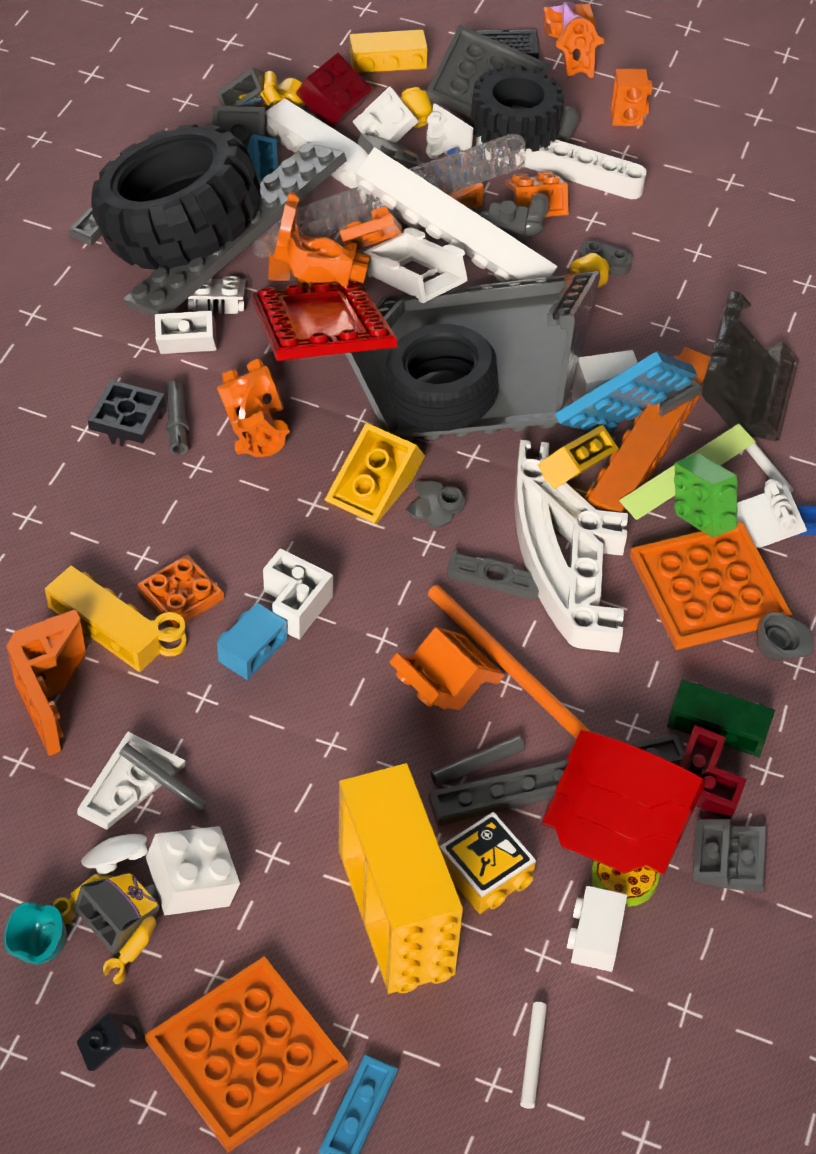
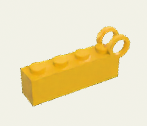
M72 565L45 587L47 604L50 609L59 615L76 609L81 620L82 632L138 672H141L159 654L176 656L182 653L187 646L185 621L179 614L167 612L159 615L155 620H149L141 615L134 605L124 603L117 598L111 589L103 588L88 573L80 572ZM174 620L179 623L180 628L168 627L159 630V625L163 621ZM161 640L165 642L182 640L181 644L173 649L164 648L160 644Z

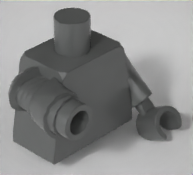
M538 193L532 196L529 209L523 206H516L513 201L506 200L501 204L491 203L487 212L475 208H470V210L530 248L532 236L539 234L544 228L542 223L549 211V203L546 195Z

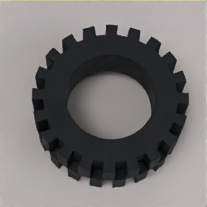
M503 66L500 72L494 68L489 70V75L482 74L479 81L476 80L472 94L470 126L473 127V134L476 138L481 136V142L485 145L491 142V148L498 150L500 147H504L507 153H512V149H518L519 154L526 153V149L529 148L532 152L539 151L540 145L546 148L550 146V141L554 142L557 139L564 102L563 89L561 85L556 86L557 81L553 77L547 79V74L542 71L536 74L534 68L529 67L525 71L521 70L522 66H515L514 70H509L508 66ZM506 106H522L529 109H513Z

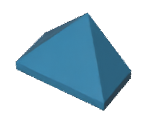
M253 134L247 150L258 175L259 182H262L265 176L278 168L277 139Z

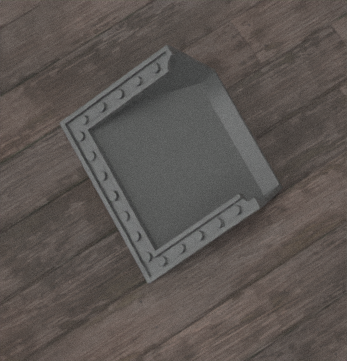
M600 271L453 288L425 303L419 302L416 296L409 294L383 297L376 304V307L395 334L397 342L409 332L424 326L434 324L464 326L482 335L492 345L497 357L498 396L491 409L482 418L460 429L431 431L409 424L399 417L390 405L385 363L392 348L345 353L383 430L407 441H412L415 437L426 436V439L432 440L441 438L443 434L454 433V436L462 437L474 431L492 434L504 428H511L512 431H522L534 425H540V428L556 426L559 421L555 413L565 408L568 403L600 280ZM443 370L431 372L417 380L424 383L444 384L455 382L467 375L461 372Z

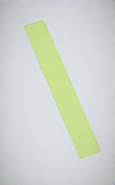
M737 424L687 457L699 453L721 466L756 443V441L740 424ZM675 465L619 500L636 520L675 496Z

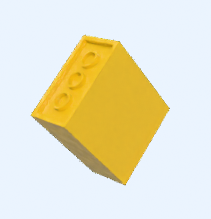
M405 763L340 780L338 852L388 994L394 992L408 993L422 984L429 982L438 984L447 981L456 972L463 908L408 764Z

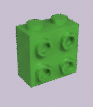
M699 453L675 462L674 508L676 515L712 538L736 529L738 513L737 475Z

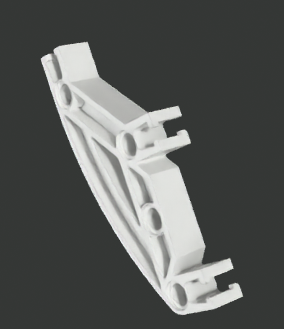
M520 440L515 481V521L527 572L532 574L534 582L539 589L538 597L555 626L570 645L581 649L619 653L623 635V627L621 625L624 609L599 606L601 598L603 554L623 556L627 538V530L625 529L628 513L596 510L567 483L553 489L551 484L544 479L542 471L538 466L541 461L549 457V443L541 442L539 458L527 459V449H531V442ZM553 527L571 543L569 567L563 557Z

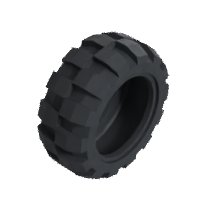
M196 124L179 126L178 129L168 132L163 130L149 135L148 139L138 144L133 143L119 152L120 156L114 161H109L99 172V180L94 181L92 188V215L110 250L131 266L137 264L142 269L157 270L160 266L168 265L170 268L187 265L190 260L201 256L204 259L219 251L220 246L227 241H234L245 231V223L253 221L258 211L261 186L248 150L231 132H226L219 126L208 124L204 127H198Z

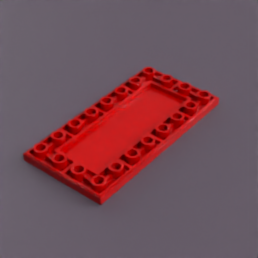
M348 280V284L345 287L341 284L330 285V282L314 283V287L303 288L300 284L286 286V290L275 291L273 287H265L259 289V293L252 294L253 305L277 361L397 347L395 334L360 282Z

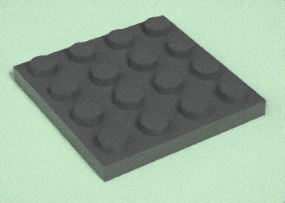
M459 25L426 93L431 101L470 118L474 84L476 80L479 81L482 74L489 75V70L494 68L500 72L503 66H508L509 70H514L515 66H522L521 70L525 71L530 67L535 69L536 74H539L541 71L547 74L550 64ZM506 106L513 109H529L522 106Z

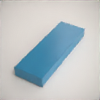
M366 1054L364 1055L324 1138L319 1154H361L395 1081L398 1068Z

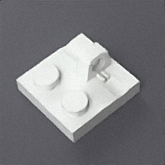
M389 86L352 122L362 134L396 143L419 121L398 94Z

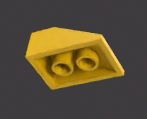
M366 422L324 500L377 525L412 482L425 455L416 444Z

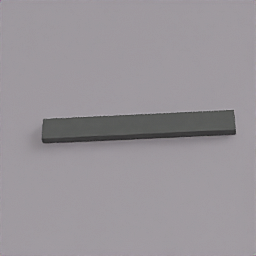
M677 734L631 744L678 766L684 754V748ZM568 760L429 792L428 799L437 825L440 826L492 812L553 799L555 789L568 764Z

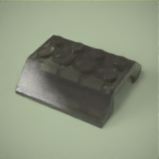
M733 291L728 294L711 358L706 370L701 395L731 428L740 424L750 436L777 441L780 440L799 359L784 342L766 349L739 320L741 311L751 307V303L742 293Z

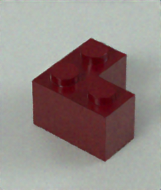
M694 725L679 766L703 778L706 784L696 807L731 819L747 779L715 767L726 737Z

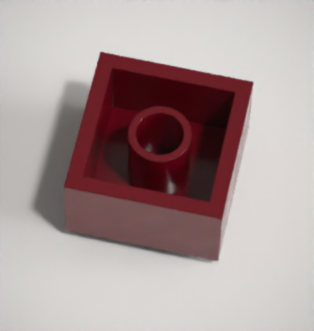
M337 52L306 77L297 90L296 95L323 123L334 129L364 103L373 89Z

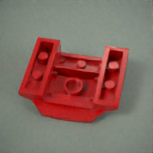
M581 730L567 758L568 764L541 823L556 830L561 847L587 857L622 874L644 867L664 876L706 785L703 778L630 744L604 735Z

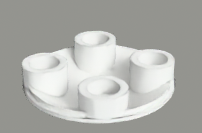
M126 834L109 838L93 847L82 858L81 863L87 868H95L99 875L109 873L117 868V862L127 858L135 860L145 856L148 853L146 847L147 837L142 834Z

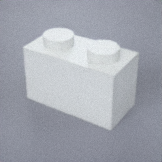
M212 311L155 314L156 343L160 354L217 350L216 323Z
M586 886L584 899L577 897L573 918L579 919L578 929H570L567 944L568 949H573L571 963L612 972L617 954L627 894Z

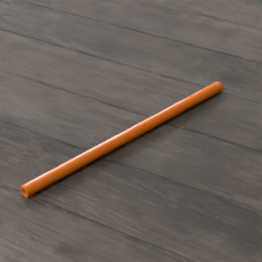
M437 584L430 588L428 596L575 739H577L581 730L591 732L442 587Z

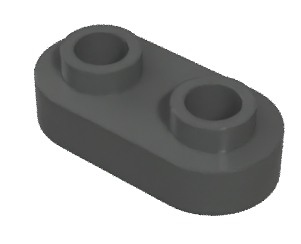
M594 240L587 241L580 247L579 258L589 253L598 254L608 262L610 274L624 275L631 269L632 256L624 249Z

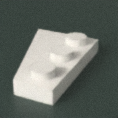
M127 732L78 807L77 815L107 830L162 786L119 754L126 743L171 776L181 771L185 767L186 761Z

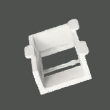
M410 227L406 228L404 233L364 251L363 254L370 256L367 267L368 277L374 276V278L411 296H416L419 302L425 303L468 281L463 260L465 251L454 245L441 247L423 239L426 237L424 232ZM414 261L431 270L419 275L402 266ZM436 272L441 274L423 283L424 278L432 276Z

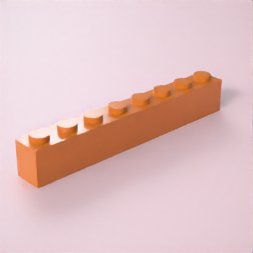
M687 347L683 349L679 357L676 355L673 357L693 365L698 374L693 379L702 386L701 394L662 417L659 415V404L654 406L649 404L646 406L642 414L635 418L633 429H627L621 448L612 453L608 468L603 467L600 471L596 487L589 488L585 500L596 510L629 513L619 500L649 481L711 381L716 362L715 358Z

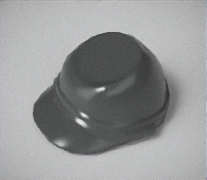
M769 613L758 624L757 646L760 652L769 659L781 661L789 658L806 657L811 655L814 650V638L810 629L803 623L783 613Z

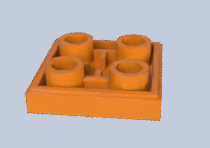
M188 554L137 584L138 591L160 615L167 612L177 613L184 619L185 623L224 600V592ZM166 620L171 627L178 628L180 626L174 620Z

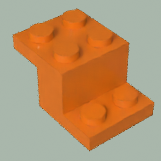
M435 627L412 656L396 653L389 662L397 670L395 675L406 685H412L418 691L416 696L420 701L429 707L436 705L444 710L447 708L461 710L481 684L485 682L498 684L505 676L464 634Z

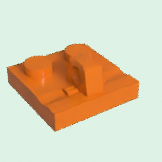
M385 206L371 211V221L365 223L356 221L346 225V229L341 230L340 235L346 245L356 243L357 251L402 234V226Z

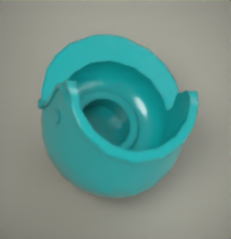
M28 902L18 905L12 911L4 932L6 951L25 963L35 965L48 963L56 958L64 948L67 930L59 910L51 905L42 906Z

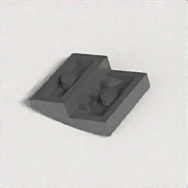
M697 819L693 881L726 889L765 892L768 834L766 826H732L731 819Z

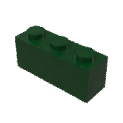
M682 679L670 711L667 727L691 735L695 725L726 737L723 746L760 758L775 710L761 703H753L735 697L730 693H722L704 687L700 683Z

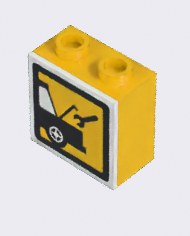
M494 812L439 847L453 884L479 914L488 908L495 909L499 907L509 894L515 890H524L533 881L535 858Z

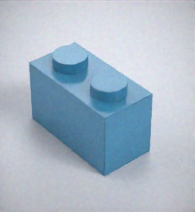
M256 603L249 611L241 614L238 622L229 631L223 632L217 641L218 662L248 681L287 641V621L261 604Z

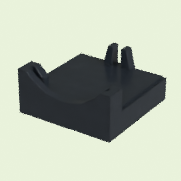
M110 379L88 419V428L108 434L112 444H115L116 438H119V444L122 447L126 439L144 444L156 419H162L166 412L165 394Z

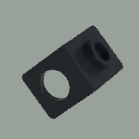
M108 1013L77 1040V1045L89 1071H95L121 1048L145 1049L148 1046L136 1016ZM123 1024L128 1025L133 1030L135 1039L126 1034Z

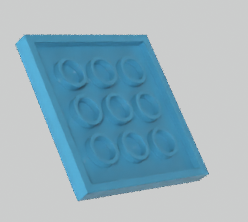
M656 351L555 413V416L561 425L589 432L604 425L608 433H611L618 428L617 424L625 419L627 421L632 420L642 414L641 409L649 404L651 406L663 402L667 398L666 394L674 389L679 391L692 383L691 379L698 374L693 365Z

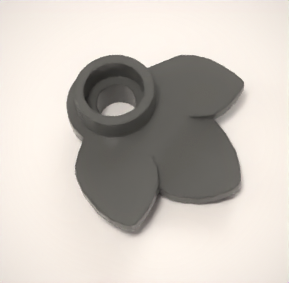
M435 481L415 483V489L420 499L409 505L406 512L418 520L428 519V524L431 528L443 527L451 522L453 515L460 513L464 509L465 498L461 491L455 487H444L441 483Z

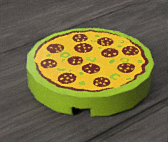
M596 861L593 862L591 870L593 886L627 894L626 904H628V907L638 906L648 901L656 892L660 877L659 873L644 867L622 874Z

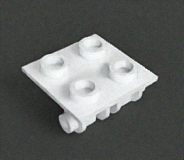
M434 103L433 112L427 119L426 140L428 144L426 154L431 159H437L442 153L447 155L448 150L456 147L467 162L468 169H470L473 127Z
M225 276L223 279L210 278L187 298L188 310H193L194 312L208 311V299H210V311L214 313V299H218L219 314H222V299H224V314L244 312L243 298L246 279H240L237 276Z
M770 479L765 483V493L737 503V523L743 522L757 549L807 531L788 486H782L776 479Z

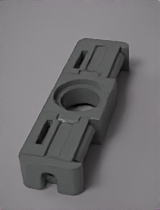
M454 550L447 568L448 578L530 600L538 599L539 589L530 572L514 569L513 564L487 557L481 560L458 554V550ZM495 571L501 573L503 578L492 580L487 574Z

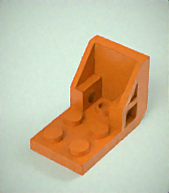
M76 609L14 631L6 645L15 686L48 756L61 752L59 738L63 737V732L58 722V719H60L59 712L54 701L49 702L48 698L61 694L86 657L81 620Z

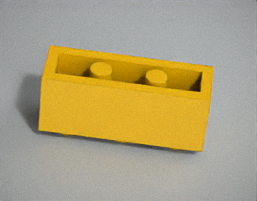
M423 30L350 34L349 55L351 65L357 73L427 68V44Z
M601 425L563 446L541 461L538 466L542 471L544 479L551 484L553 489H556L590 469L619 448L604 425Z

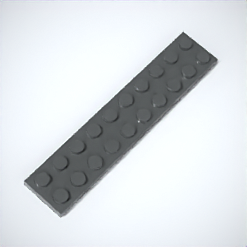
M312 143L302 145L294 155L284 160L281 166L265 176L263 181L260 182L258 211L253 221L245 223V231L234 241H227L220 246L219 251L204 259L201 256L190 260L187 265L174 268L165 265L154 270L151 276L140 285L135 286L131 293L123 298L126 307L154 318L155 314L171 313L283 216L289 192L295 193L299 197L300 202L347 161L345 153Z

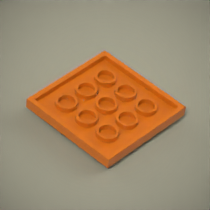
M738 522L736 529L714 538L700 531L630 549L629 556L675 650L758 630L759 622L765 615L772 612L783 613L790 618L792 617L790 609L743 522Z
M265 956L145 1034L148 1045L227 1153L234 1150L349 1068L348 1061Z

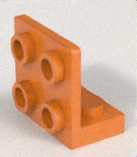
M552 171L538 172V176L528 177V174L525 173L513 174L512 179H505V185L514 191V203L516 206H523L529 209L532 196L540 193L548 197L549 211L545 217L569 215L568 183L559 176L553 175Z

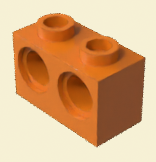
M616 69L610 107L612 125H643L644 115L649 113L647 95L652 94V80H648L646 69Z

